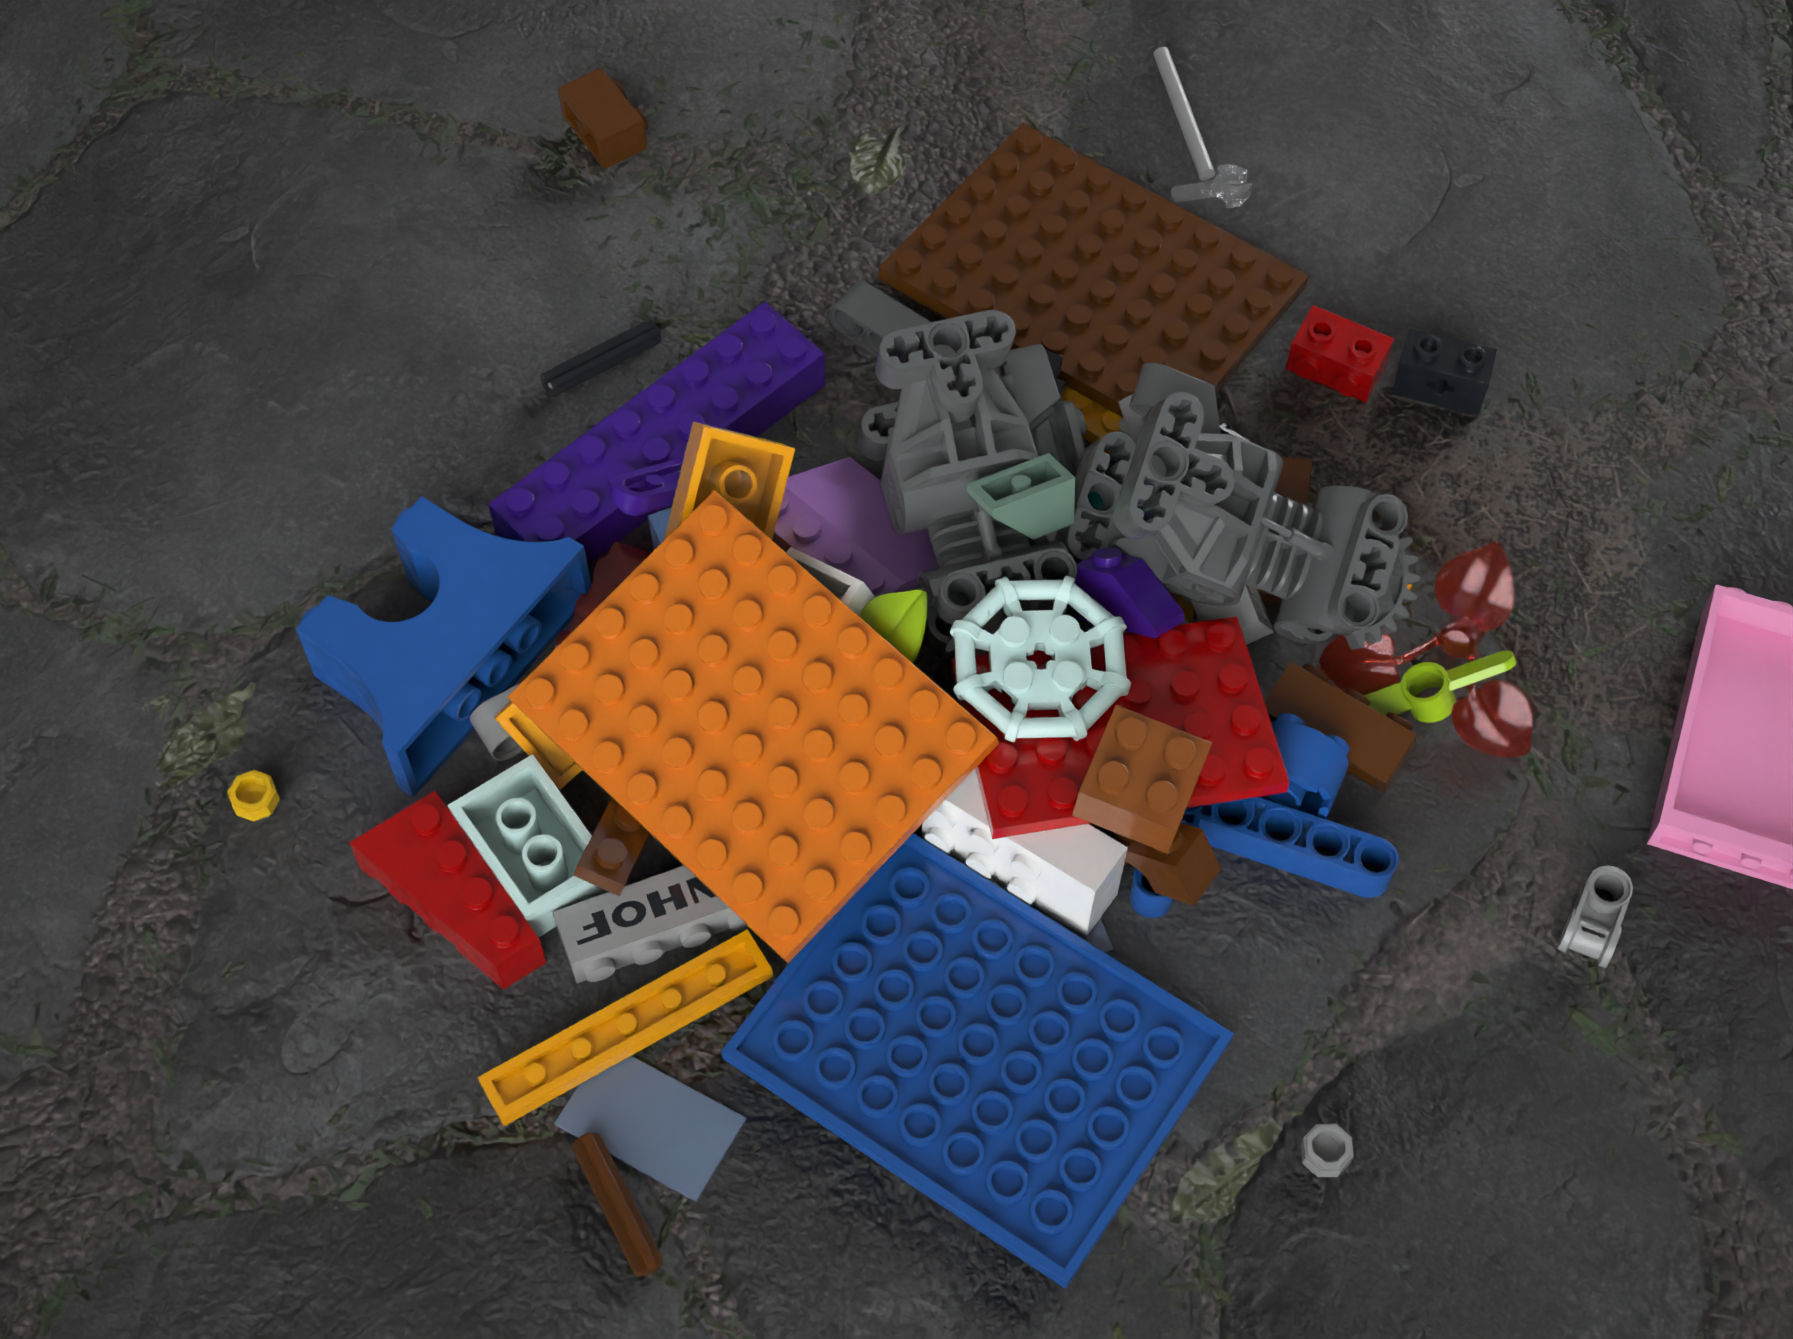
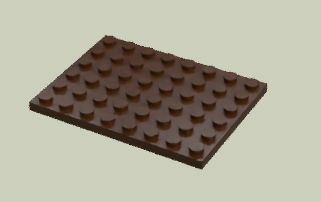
M1024 123L879 266L878 279L947 319L987 310H998L1006 313L1013 320L1016 329L1010 350L1041 344L1045 351L1062 355L1064 362L1059 380L1066 381L1067 387L1122 418L1124 417L1118 401L1133 394L1141 368L1145 363L1162 364L1212 384L1215 387L1216 394L1303 292L1309 278L1305 273Z

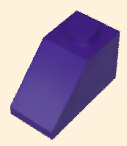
M1102 548L1094 551L1091 557L1076 565L1075 584L1114 617H1122L1126 624L1124 631L1157 638L1185 621L1182 608L1142 558L1122 554L1121 550L1117 548ZM1078 613V620L1089 622L1085 617Z

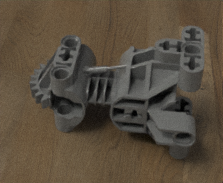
M998 310L977 312L889 332L881 341L875 363V374L884 386L891 389H902L899 402L869 409L863 416L857 438L858 448L866 458L874 461L884 460L880 484L893 528L897 534L904 535L926 529L928 531L938 568L919 572L916 577V590L927 592V619L924 642L933 653L941 655L945 659L955 654V641L952 635L946 636L941 634L936 628V623L945 621L953 625L954 621L962 620L995 587L996 580L1007 577L1009 581L1056 580V573L1064 580L1065 576L1075 579L1077 574L1076 562L1068 553V549L1063 542L1055 540L1030 546L1026 535L991 517L967 493L968 483L1039 457L1031 432L1054 414L1053 405L1061 398L1044 347L1041 344H1035L1010 350L1016 334L1015 324L1006 313ZM935 346H950L955 353L952 355L942 354L936 350ZM997 367H998V369H999L1000 377L997 375V373H996L995 370H994V369L997 368ZM954 376H956V379H955V382H954V385H955V388H956V389L951 390V387H952V384H953V381H954ZM1019 600L1022 611L1053 610L1055 601ZM1003 607L981 629L994 634L1000 628L1002 622L1008 618ZM975 648V656L989 654V651Z
M1143 364L1129 404L1130 409L1141 415V421H1143L1136 444L1125 433L1111 432L1090 444L1082 456L1075 477L1074 524L1059 529L1055 540L1063 542L1067 547L1068 553L1073 557L1076 565L1091 557L1093 552L1098 549L1117 548L1121 550L1122 554L1142 558L1168 591L1195 602L1218 606L1237 604L1240 601L1245 584H1248L1251 587L1283 599L1274 629L1279 635L1297 646H1306L1324 641L1336 633L1343 635L1347 639L1351 650L1365 647V641L1369 645L1382 641L1381 632L1386 635L1397 631L1394 620L1405 619L1410 615L1401 603H1408L1417 599V596L1407 589V585L1420 581V576L1408 572V566L1419 561V558L1413 555H1405L1404 549L1413 542L1412 538L1399 540L1397 537L1407 525L1408 518L1406 507L1402 501L1394 495L1383 494L1376 496L1377 494L1363 488L1339 485L1320 488L1316 493L1312 508L1303 503L1293 501L1291 498L1276 494L1275 489L1283 468L1282 458L1276 452L1235 435L1221 434L1214 385L1162 364ZM1104 450H1110V455L1105 453ZM1110 459L1116 462L1112 466L1108 467ZM1089 490H1094L1101 496L1103 501L1101 511L1094 509L1090 505L1088 500ZM1373 510L1378 512L1382 519V526L1379 528L1373 523ZM1083 533L1081 543L1075 540V537ZM1081 545L1084 546V547H1086L1087 550L1084 551V552H1081V551H1080ZM1307 628L1315 629L1314 633L1310 632Z

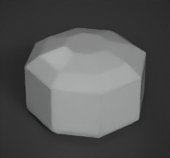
M1316 1124L1304 1136L1301 1142L1302 1164L1317 1177H1338L1354 1157L1352 1137L1337 1124Z

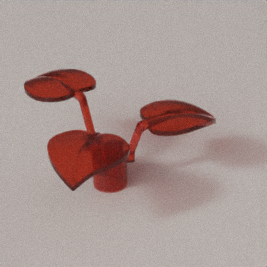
M1494 541L1476 550L1458 555L1448 561L1437 574L1434 589L1437 601L1445 612L1453 615L1441 633L1434 634L1431 639L1400 656H1394L1395 643L1390 634L1385 635L1381 632L1382 641L1371 645L1365 641V647L1351 650L1347 639L1343 635H1339L1327 645L1320 657L1319 663L1322 671L1341 691L1344 692L1345 688H1351L1364 696L1399 683L1400 676L1396 665H1403L1436 645H1441L1442 649L1454 658L1466 657L1468 663L1478 660L1480 655L1476 648L1485 637L1486 630H1494L1502 625L1510 616L1515 601L1512 569L1500 543ZM1503 680L1488 681L1479 690L1476 682L1466 685L1470 695L1457 700L1451 712L1452 722L1459 736L1474 749L1492 756L1519 757L1529 753L1531 750L1534 716L1531 703L1526 694L1515 684Z

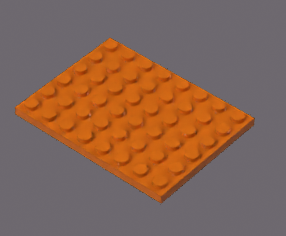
M715 490L507 697L787 963L807 945L999 744L998 738Z

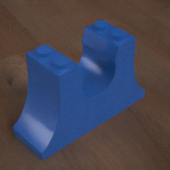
M421 496L411 508H407L399 514L391 530L406 578L425 599L433 601L432 604L421 614L411 619L400 622H384L368 616L356 604L327 595L317 607L309 609L304 614L296 631L314 676L362 708L379 725L383 731V747L397 785L402 791L413 798L475 729L470 722L472 712L483 702L512 688L593 597L585 549L577 541L567 537L548 542H524L494 536L464 523Z

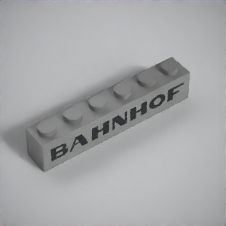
M685 866L624 886L620 896L607 892L553 911L557 930L576 984L585 980L590 982L601 981L610 977L616 969L633 963L638 965L648 964L659 959L666 951L680 946L686 948L696 947L709 940L711 935L728 929L739 931L749 927Z

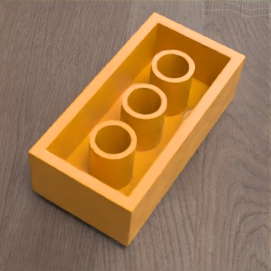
M693 422L664 540L714 490L772 540L795 448L782 443Z

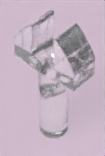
M1233 164L1218 165L1216 177L1213 180L1174 186L1171 190V197L1175 203L1218 197L1224 200L1227 209L1241 206L1249 198L1252 183L1243 184L1247 180L1248 171Z

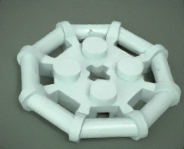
M1065 576L1064 580L1009 581L1007 577H1003L995 581V587L962 620L953 622L950 634L954 637L957 677V684L954 686L953 691L958 700H966L1005 734V740L1015 742L1016 738L1072 737L1075 741L1087 737V730L1120 696H1126L1130 690L1131 682L1127 679L1123 639V631L1126 629V624L1122 617H1114L1074 583L1075 579ZM1019 600H1055L1053 610L1022 611ZM1069 604L1095 627L1087 632L1081 630L1075 618L1064 615L1067 605ZM1003 607L1008 618L1002 622L1000 628L994 634L981 629ZM1104 644L1105 672L1092 669L1090 648ZM975 648L989 651L990 672L976 674ZM1040 650L1050 655L1053 660L1047 662L1046 669L1040 670L1037 669L1035 662L1027 661L1026 656L1033 655L1034 651ZM1086 685L1097 690L1079 711L1072 704L1073 696ZM993 688H996L999 692L1005 691L1012 697L1011 702L1016 705L1013 712L1008 711L987 692ZM1027 710H1058L1060 717L1025 718Z

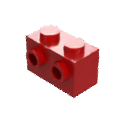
M1313 305L1291 343L1286 369L1304 379L1313 380L1335 389L1344 396L1354 397L1367 403L1387 366L1394 338Z

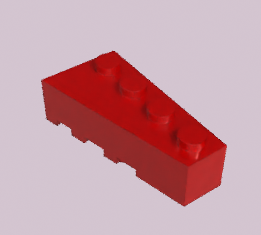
M436 791L349 842L361 870L371 878L374 877L394 898L400 903L406 904L423 918L424 923L437 934L440 933L455 945L458 952L503 990L546 963L539 937Z

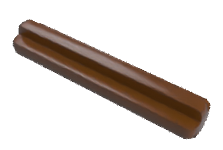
M597 1132L585 1133L573 1142L572 1150L634 1274L638 1277L650 1275L663 1265V1258L600 1134Z

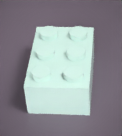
M533 754L448 804L449 811L538 937L556 927L553 911L608 892L573 876L592 835Z

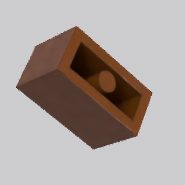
M602 68L558 88L563 118L603 169L647 149L645 130L648 129V123L644 113L638 106L632 107L619 81H612Z

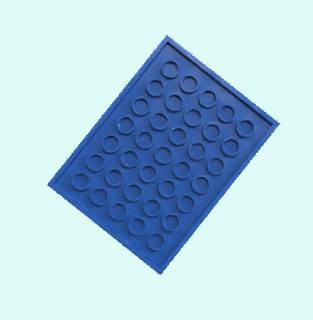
M913 833L790 961L722 1049L721 1054L722 1059L1067 1289L1232 1042L1234 1033Z

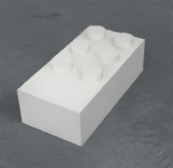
M975 769L922 823L921 837L925 838L931 845L946 854H951L984 878L989 880L992 877L997 884L1006 888L1016 898L1028 905L1035 906L1085 938L1118 894L1128 847L1090 824L992 839Z

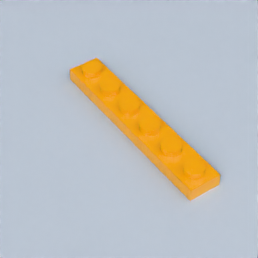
M747 929L477 1078L504 1127L773 977V969Z

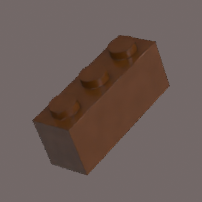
M1290 661L1264 702L1270 722H1275L1281 713L1293 714L1300 717L1306 726L1318 730L1324 735H1334L1342 738L1350 748L1347 754L1349 761L1347 772L1385 794L1415 748L1417 734L1411 731L1412 725L1394 713L1388 712L1384 716L1370 708V701L1351 688H1345L1343 692L1327 683L1329 680L1328 676L1316 667L1309 664H1304L1303 667H1300Z

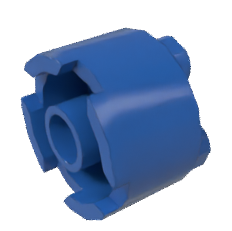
M1281 713L1275 722H1271L1290 783L1287 792L1260 796V798L1327 820L1348 770L1349 761L1347 754L1350 748L1342 738L1334 735H1324L1320 731L1306 726L1300 717Z

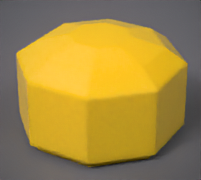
M257 770L236 776L227 791L236 815L253 822L272 815L280 801L272 777Z

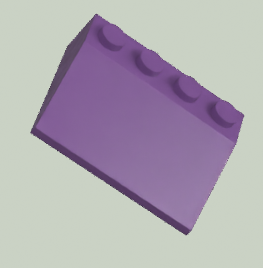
M851 457L788 477L772 539L786 553L792 547L863 581L875 597L887 593L916 590L917 574L921 571L938 568L927 529L904 535L897 534L891 522L880 484L881 481Z

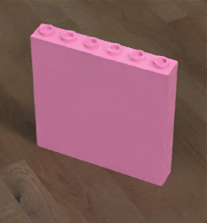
M1715 585L1702 609L1647 844L1793 889V606L1786 602L1771 601L1747 594L1738 588Z

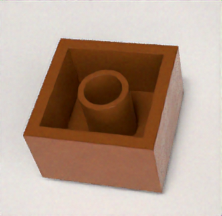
M1115 705L1078 793L1072 815L1168 854L1212 742Z

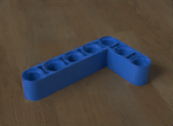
M1260 797L1186 809L1181 823L1203 829L1212 847L1361 897L1374 898L1385 893L1398 866L1399 856L1397 850L1389 841ZM1232 816L1240 824H1227L1220 817ZM1272 831L1280 832L1287 840H1275L1267 833ZM1314 848H1327L1331 850L1335 856H1323L1319 854ZM1373 863L1377 865L1382 870V872H1371L1367 870L1362 864ZM1135 868L1129 897L1132 908L1146 918L1162 917L1169 912L1175 899L1147 891L1143 885L1149 883L1148 879Z

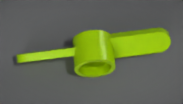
M1500 651L1447 671L1437 663L1423 662L1409 668L1403 675L1400 683L1364 696L1370 701L1369 707L1384 716L1388 712L1398 715L1410 711L1415 719L1421 722L1434 723L1445 719L1454 710L1456 705L1455 689L1508 671L1516 665V659L1512 651ZM1431 687L1441 688L1433 696L1426 698L1416 697L1424 689Z

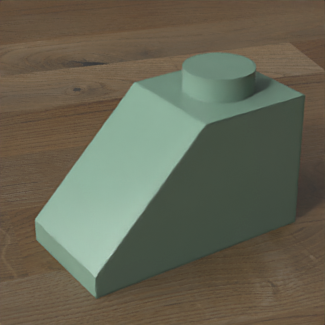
M1050 453L967 484V493L991 517L1032 539L1074 524L1075 477Z

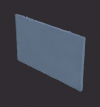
M632 1055L581 1083L554 1124L578 1138L588 1132H597L603 1139L611 1156L697 1202L747 1118L724 1106L722 1102H716Z

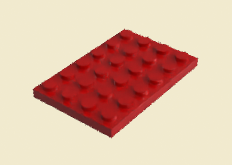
M1238 617L1177 625L1157 638L1131 632L1123 633L1127 679L1131 682L1130 690L1126 696H1120L1087 730V737L1075 741L1072 737L1016 738L1015 742L1005 740V734L966 700H959V704L992 732L999 742L975 768L992 839L1091 824L1072 814L1078 793L1115 705L1212 742L1187 808L1287 792L1290 782ZM1104 644L1090 648L1092 669L1105 672ZM1040 650L1034 651L1033 655L1026 656L1027 661L1035 662L1037 669L1040 670L1046 669L1047 662L1053 660L1050 655ZM989 654L976 655V674L990 672ZM952 659L951 671L956 685V659ZM1086 685L1073 696L1072 704L1079 711L1097 690ZM993 688L987 692L1008 711L1013 712L1016 705L1011 702L1012 697L1005 691L999 692L996 688ZM1027 710L1025 718L1060 717L1058 710Z

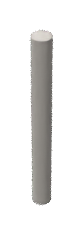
M1160 47L1154 51L1153 56L1199 179L1201 181L1211 180L1215 176V170L1170 51L1167 47Z

